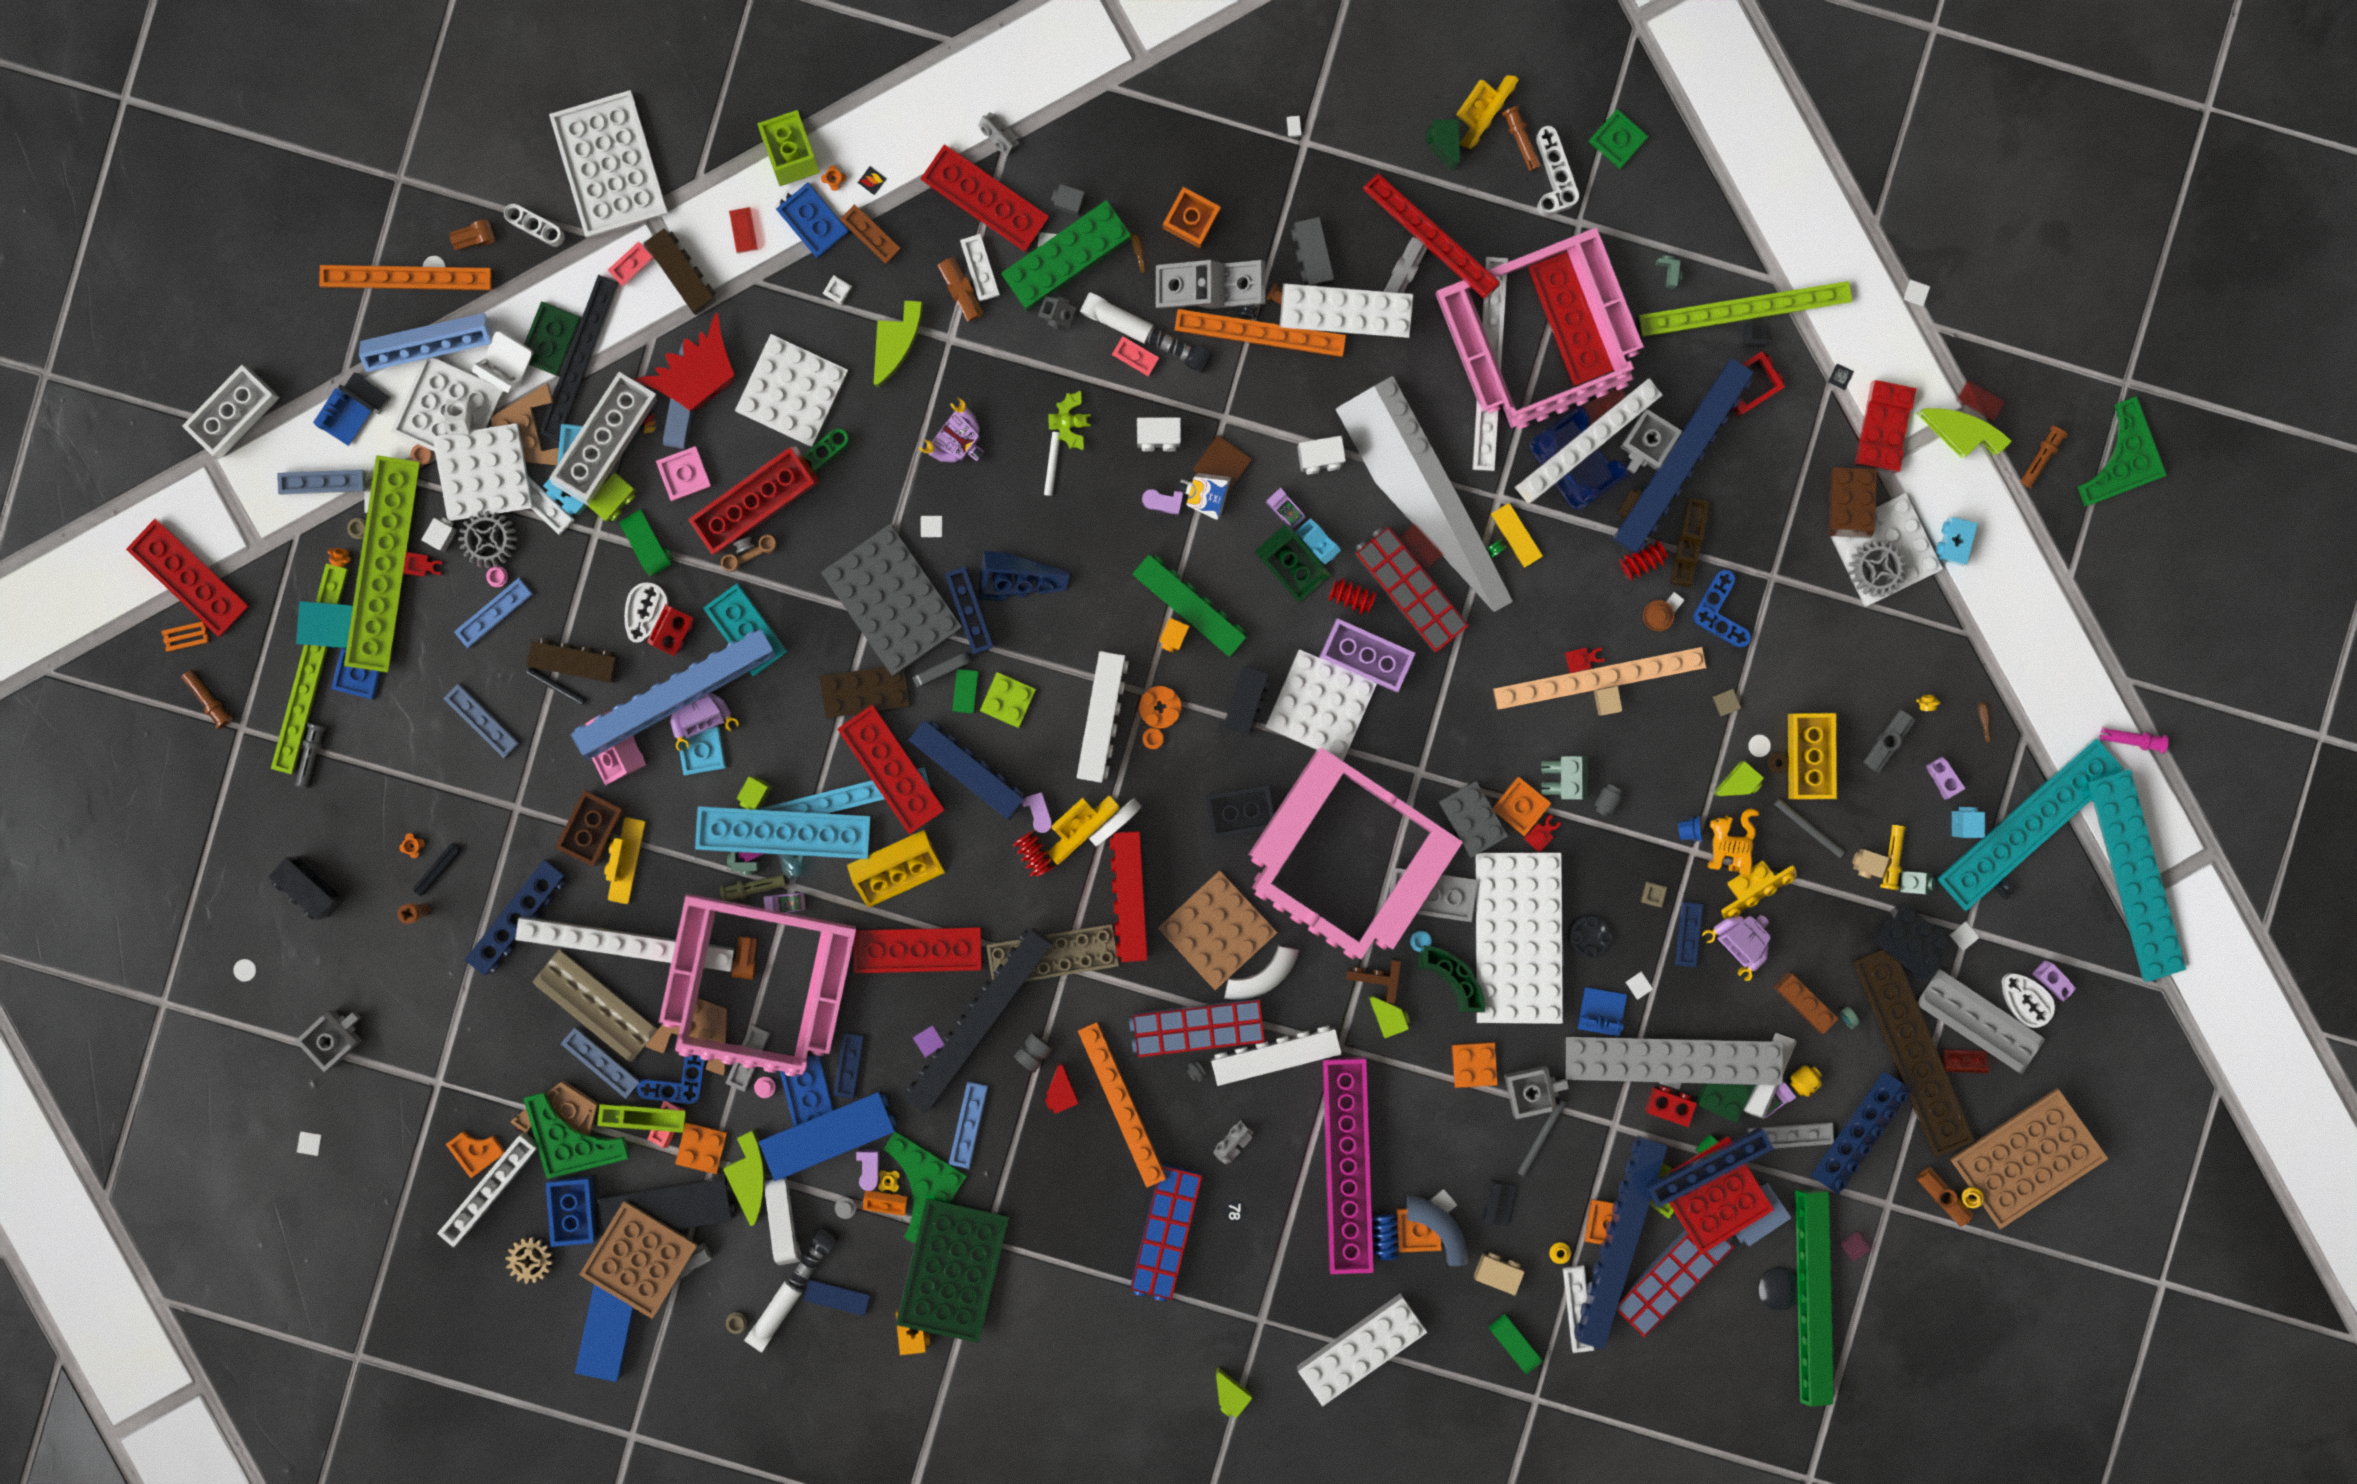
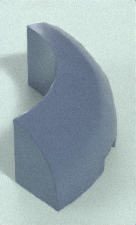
M1407 1195L1406 1217L1408 1221L1426 1225L1439 1235L1445 1246L1446 1261L1449 1266L1467 1265L1468 1251L1465 1238L1452 1216L1432 1201Z

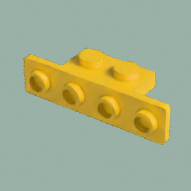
M1507 75L1496 91L1484 80H1479L1456 114L1470 127L1459 144L1462 148L1472 149V147L1478 144L1481 134L1491 125L1492 118L1496 112L1502 109L1507 96L1515 90L1516 83L1519 80L1516 76Z
M1108 796L1093 809L1081 798L1051 826L1062 839L1048 851L1049 856L1059 865L1091 834L1098 830L1103 823L1120 809L1119 805L1111 796Z
M625 817L621 837L614 838V841L610 844L609 854H611V857L605 866L606 880L611 881L608 894L609 901L628 904L630 901L646 824L643 820Z
M1762 860L1751 867L1750 875L1740 874L1727 883L1728 887L1738 900L1721 910L1723 918L1739 916L1746 908H1752L1757 905L1760 899L1773 895L1782 885L1792 883L1797 876L1795 867L1792 865L1775 876Z

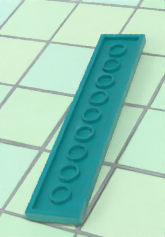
M2094 738L1985 835V838H1981L1936 880L1960 907L1967 911L2092 800L2087 781L2123 770L2124 768L2097 738Z
M2123 769L2087 781L2143 981L2149 982L2187 970L2131 769Z

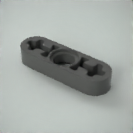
M965 652L914 676L912 679L916 687H920L972 662L968 652Z

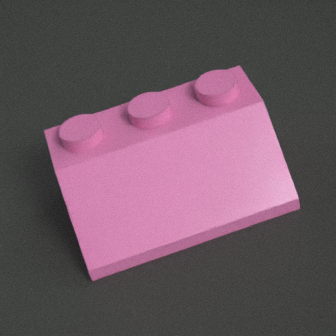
M594 719L590 720L584 725L587 726L588 724L594 722ZM634 736L592 758L605 786L646 766Z

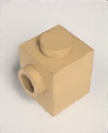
M1860 849L1859 853L1856 852L1854 855L1853 869L1859 871L1858 875L1871 879V876L1883 878L1889 858Z

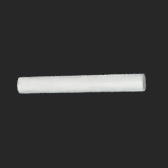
M1052 432L1044 491L1046 496L1053 495L1060 440H1058L1059 432Z

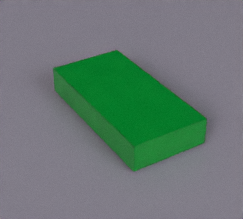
M957 669L952 711L974 714L979 671Z

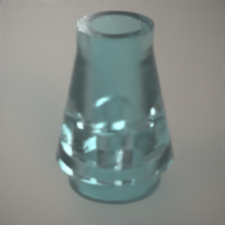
M778 854L783 874L787 876L788 880L803 873V865L794 855Z

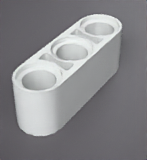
M510 204L504 209L505 219L513 226L554 247L560 246L564 242V232L553 223L517 204ZM519 210V218L516 220H512V213L514 211ZM537 220L539 222L538 228L531 230L530 224ZM556 230L558 233L556 239L549 240L550 232Z

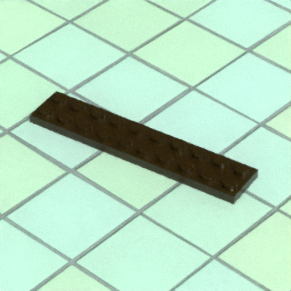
M1883 949L1852 961L1902 1083L1912 1090L1908 1097L1933 1157L1937 1158L1975 1142L1900 962Z

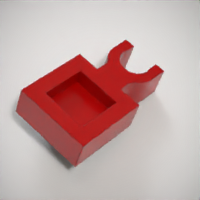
M406 552L403 573L425 577L427 570L435 575H441V572H436L433 566L435 564H443V561L427 562L428 555Z
M1586 648L1566 652L1565 657L1569 673L1590 669V662L1592 661L1596 663L1605 661L1604 658H1595V653L1602 651V648L1594 649L1591 653H1587Z
M1551 814L1545 819L1543 826L1536 823L1523 837L1538 853L1554 838L1550 831L1557 829L1561 825L1560 822H1557L1554 826L1549 824V820L1553 817Z

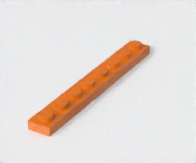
M320 265L319 286L322 288L492 291V269Z
M1181 309L1177 311L1175 324L1176 332L1343 357L1346 335L1308 329L1283 328L1277 324Z
M1099 1022L1079 1030L1078 1033L1146 1188L1167 1179Z

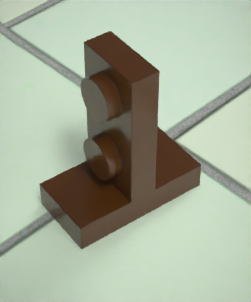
M1391 959L1389 975H1385L1386 971L1373 969V973L1364 972L1365 968L1352 966V970H1346L1345 978L1347 980L1387 985L1385 1001L1395 1004L1401 961Z

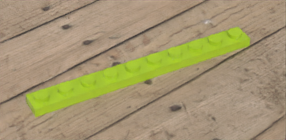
M1846 281L1643 314L1638 316L1641 337L1848 304L1852 303L1850 283Z
M326 563L315 603L340 605L349 569ZM304 645L271 766L273 770L288 774H294L326 657L327 646Z

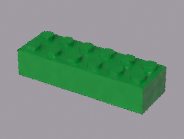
M1106 200L1001 274L1026 312L1042 302L1045 296H1051L1131 240V235Z

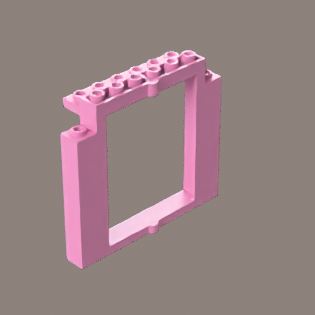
M1597 227L1490 269L1488 272L1495 278H1498L1567 250L1614 369L1613 373L1516 411L1470 295L1469 289L1472 287L1463 280L1440 289L1435 293L1481 411H1488L1490 414L1500 410V405H1502L1511 428L1516 426L1518 430L1530 425L1529 421L1537 419L1538 422L1549 418V413L1557 411V414L1569 410L1568 406L1576 403L1577 406L1589 402L1588 398L1596 395L1597 398L1609 394L1608 390L1616 387L1617 390L1629 386L1628 382L1633 379L1630 371L1634 368L1631 361L1626 362L1624 356L1626 355L1628 359L1638 355V350L1643 348V344Z
M1318 747L1248 854L1253 857L1251 860L1253 863L1261 868L1263 865L1266 866L1262 873H1258L1254 878L1256 882L1252 888L1256 890L1255 895L1266 901L1268 898L1273 901L1274 904L1272 906L1282 913L1285 910L1291 913L1290 918L1300 925L1304 922L1309 925L1308 930L1319 936L1321 933L1327 937L1326 942L1337 948L1339 945L1345 949L1343 953L1354 960L1355 957L1362 959L1374 939H1376L1375 944L1386 950L1387 947L1394 949L1461 846L1462 841L1324 748ZM1342 774L1430 832L1359 942L1271 884Z
M686 893L659 1022H662L665 1027L676 1028V1025L680 1026L675 1051L685 1057H691L693 1054L699 1055L700 1059L713 1061V1058L722 1060V1063L734 1065V1062L750 1069H755L757 1066L763 1067L764 1071L776 1073L779 1070L784 1071L788 1076L797 1077L798 1074L803 1075V1071L806 1069L808 1050L818 1056H824V1053L829 1054L856 932L855 926ZM716 911L821 931L794 1056L689 1037Z

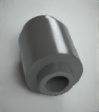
M1610 784L1606 788L1603 787L1594 804L1597 807L1596 812L1606 817L1608 814L1613 815L1622 799L1623 791Z

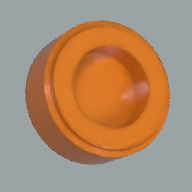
M1150 728L1143 734V743L1146 747L1157 749L1163 744L1164 736L1159 729Z

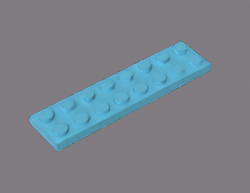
M698 807L695 850L868 859L870 816Z

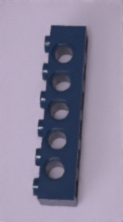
M549 859L543 860L464 960L484 976L490 973L494 974L501 965L498 962L503 956L506 958L514 949L512 945L516 941L518 926L513 919L514 914L519 913L523 917L538 919L540 916L538 912L543 906L546 908L553 900L552 894L556 889L558 891L562 889L567 882L565 878L568 874ZM543 879L549 883L547 891L540 888V882ZM529 896H532L536 901L533 908L527 905V898ZM503 929L509 933L507 941H504L500 936ZM489 946L494 947L496 950L494 957H490L487 953Z
M1883 1071L1810 1176L1839 1195L1847 1186L1851 1176L1859 1169L1865 1156L1871 1152L1872 1146L1877 1139L1883 1135L1884 1129L1894 1119L1896 1112L1908 1099L1912 1090Z

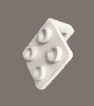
M497 331L492 338L485 358L474 364L472 372L477 374L480 379L495 385L500 391L509 393L520 386L533 351L502 331Z

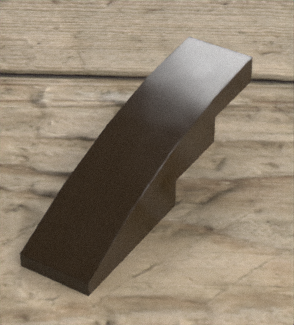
M1692 497L1688 498L1672 567L1671 584L1689 588L1692 586L1695 566L1698 563L1700 547L1704 538L1710 501Z

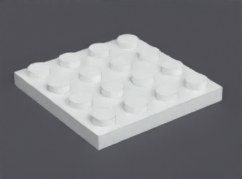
M770 334L735 411L813 447L848 374V370Z
M433 357L423 359L391 432L435 451L432 436L448 434L443 422L446 401H468L472 412L470 431L489 427L491 423L490 418L494 416L504 392L497 389L495 385Z
M518 423L471 430L470 434L432 436L448 521L470 518V516L477 517V512L484 516L485 511H488L489 515L494 512L497 514L534 508Z
M1906 493L1876 507L1875 532L1872 538L1831 536L1848 573L1854 570V567L1849 566V562H1856V560L1852 559L1851 555H1859L1856 549L1858 547L1863 548V543L1868 542L1871 546V540H1876L1877 543L1880 540H1885V546L1889 542L1893 543L1891 550L1899 547L1900 550L1897 555H1905L1900 561L1901 563L1907 562V566L1902 567V570H1906L1907 574L1900 575L1905 581L1903 583L1897 582L1900 588L1898 590L1892 588L1893 593L1943 570ZM1872 551L1865 558L1876 561L1882 552ZM1889 558L1887 565L1891 570H1893V564L1891 559ZM1880 564L1874 565L1876 573L1882 570V568H1879L1881 567ZM1862 565L1863 574L1867 579L1868 570ZM1855 574L1850 575L1851 580L1856 577ZM1880 576L1873 585L1883 586L1890 578ZM1858 581L1853 583L1855 588L1859 584ZM1864 587L1857 590L1865 607L1889 596L1886 591L1884 597H1880L1878 593L1876 597H1871L1870 592L1866 595L1863 594Z
M1299 649L1265 727L1316 750L1318 747H1322L1343 761L1377 684Z

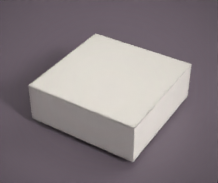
M833 275L823 294L842 305L852 286Z

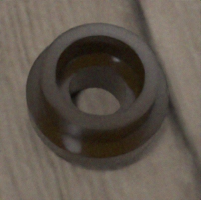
M1775 752L1767 759V767L1773 773H1783L1788 768L1789 761L1783 753ZM1776 759L1781 760L1782 764L1780 767L1775 765Z

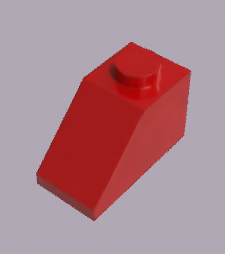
M1063 1062L1058 1065L1047 1092L1048 1097L1045 1098L1049 1110L1053 1109L1055 1114L1079 1104L1078 1097Z

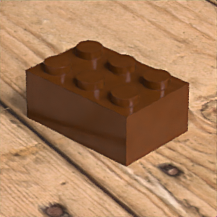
M1833 467L1830 474L1828 536L1872 538L1875 532L1877 469Z
M583 790L555 848L593 867L598 866L626 808L590 790Z

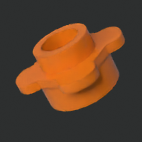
M834 165L830 166L825 175L821 176L822 183H827L832 191H837L839 185L847 179L846 174L841 173Z
M331 548L328 550V554H330L329 561L334 566L343 567L351 561V558L348 557L350 552L343 548Z
M408 833L399 848L401 852L410 854L411 858H417L420 849L425 846V841L417 839L412 833Z

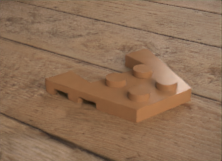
M549 384L542 385L490 418L492 427L519 424L525 462L557 465L559 448L543 451L532 409L536 406L554 403Z
M697 997L689 1037L726 1043L728 1008ZM662 1024L646 1044V1047L664 1054L672 1033L678 1035L680 1026L676 1025V1028H669ZM713 1058V1061H708L706 1070L724 1076L726 1067L721 1062L722 1060Z
M562 1080L546 1093L552 1107L571 1127L591 1136L598 1103ZM526 1109L510 1122L526 1133L531 1128Z

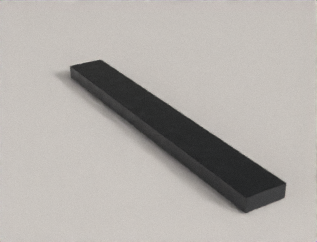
M598 274L553 393L554 403L549 404L539 434L559 441L561 424H567L619 282Z

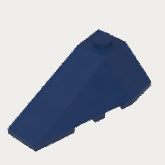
M984 551L980 568L979 599L1003 601L1007 600V597L1016 595L1022 598L1027 597L1026 594L1035 592L1047 594L1066 591L1070 572L1004 552Z

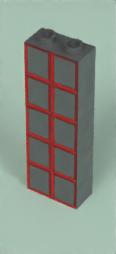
M1381 526L1372 534L1374 538L1371 541L1367 542L1364 540L1355 547L1358 551L1354 555L1433 653H1436L1469 625L1388 526L1384 529Z

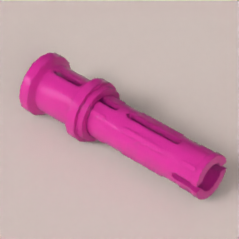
M2102 727L2100 733L2109 734V736L2100 735L2101 741L2139 746L2143 751L2150 749L2159 751L2160 754H2165L2168 747L2169 739L2167 735L2160 737L2150 735L2149 732L2137 734Z

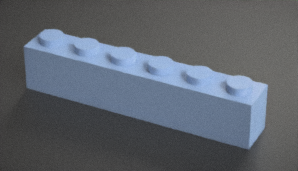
M480 313L360 341L359 357L366 372L491 344L492 329L486 314Z

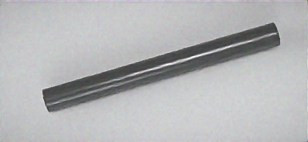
M1780 798L1775 801L1774 805L1831 852L1839 858L1843 856L1844 850Z
M1559 1099L1557 1101V1110L1552 1111L1518 1170L1517 1173L1525 1177L1566 1105V1102Z

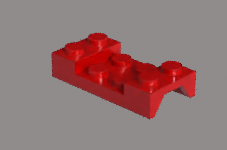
M1878 380L1871 382L1854 465L1885 469L1892 473L1900 472L1910 410L1913 409L1917 388Z

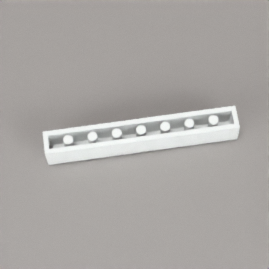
M1647 379L1515 487L1528 504L1535 500L1661 397V392L1650 379Z

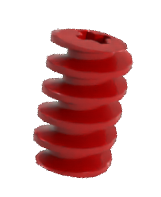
M1655 540L1654 546L1649 543L1646 545V550L1639 551V554L1637 552L1631 553V557L1624 555L1623 561L1619 558V562L1626 576L1631 581H1634V573L1640 578L1642 577L1641 570L1648 574L1649 566L1654 570L1657 569V562L1661 566H1665L1664 559H1667V554L1659 540Z
M1336 578L1328 601L1331 602L1336 597L1337 605L1344 601V608L1352 604V611L1359 607L1360 614L1362 615L1365 611L1369 613L1377 593L1374 591L1369 596L1368 588L1361 592V585H1357L1353 589L1352 581L1345 585V578H1342L1339 582H1337Z
M1035 830L1017 839L1013 844V847H1021L1017 852L1018 855L1025 854L1021 861H1029L1025 868H1033L1030 877H1038L1056 867L1055 865L1048 866L1052 860L1051 858L1044 859L1047 851H1040L1043 844L1035 843L1039 837L1031 836Z

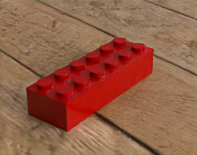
M789 447L688 520L711 554H720L734 542L747 535L821 481L798 447Z
M1140 830L1114 832V837H1110V850H1115V858H1111L1112 872H1116V879L1112 880L1113 893H1117L1118 899L1114 900V914L1119 915V921L1115 922V934L1120 936V943L1116 944L1117 957H1121V962L1147 961Z

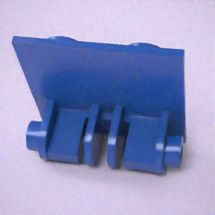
M335 388L313 424L349 446L372 411L338 388Z
M1585 987L1577 1029L1620 1036V1031L1623 1030L1624 1026L1622 1019L1627 995Z

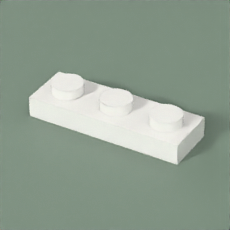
M981 234L960 240L979 302L1000 296Z

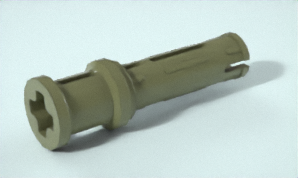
M781 874L748 883L739 881L731 886L724 887L722 885L720 886V893L724 901L744 900L748 895L786 887L784 875Z

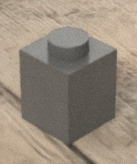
M1060 184L1058 189H1054L1051 201L1054 202L1055 209L1079 216L1085 193Z

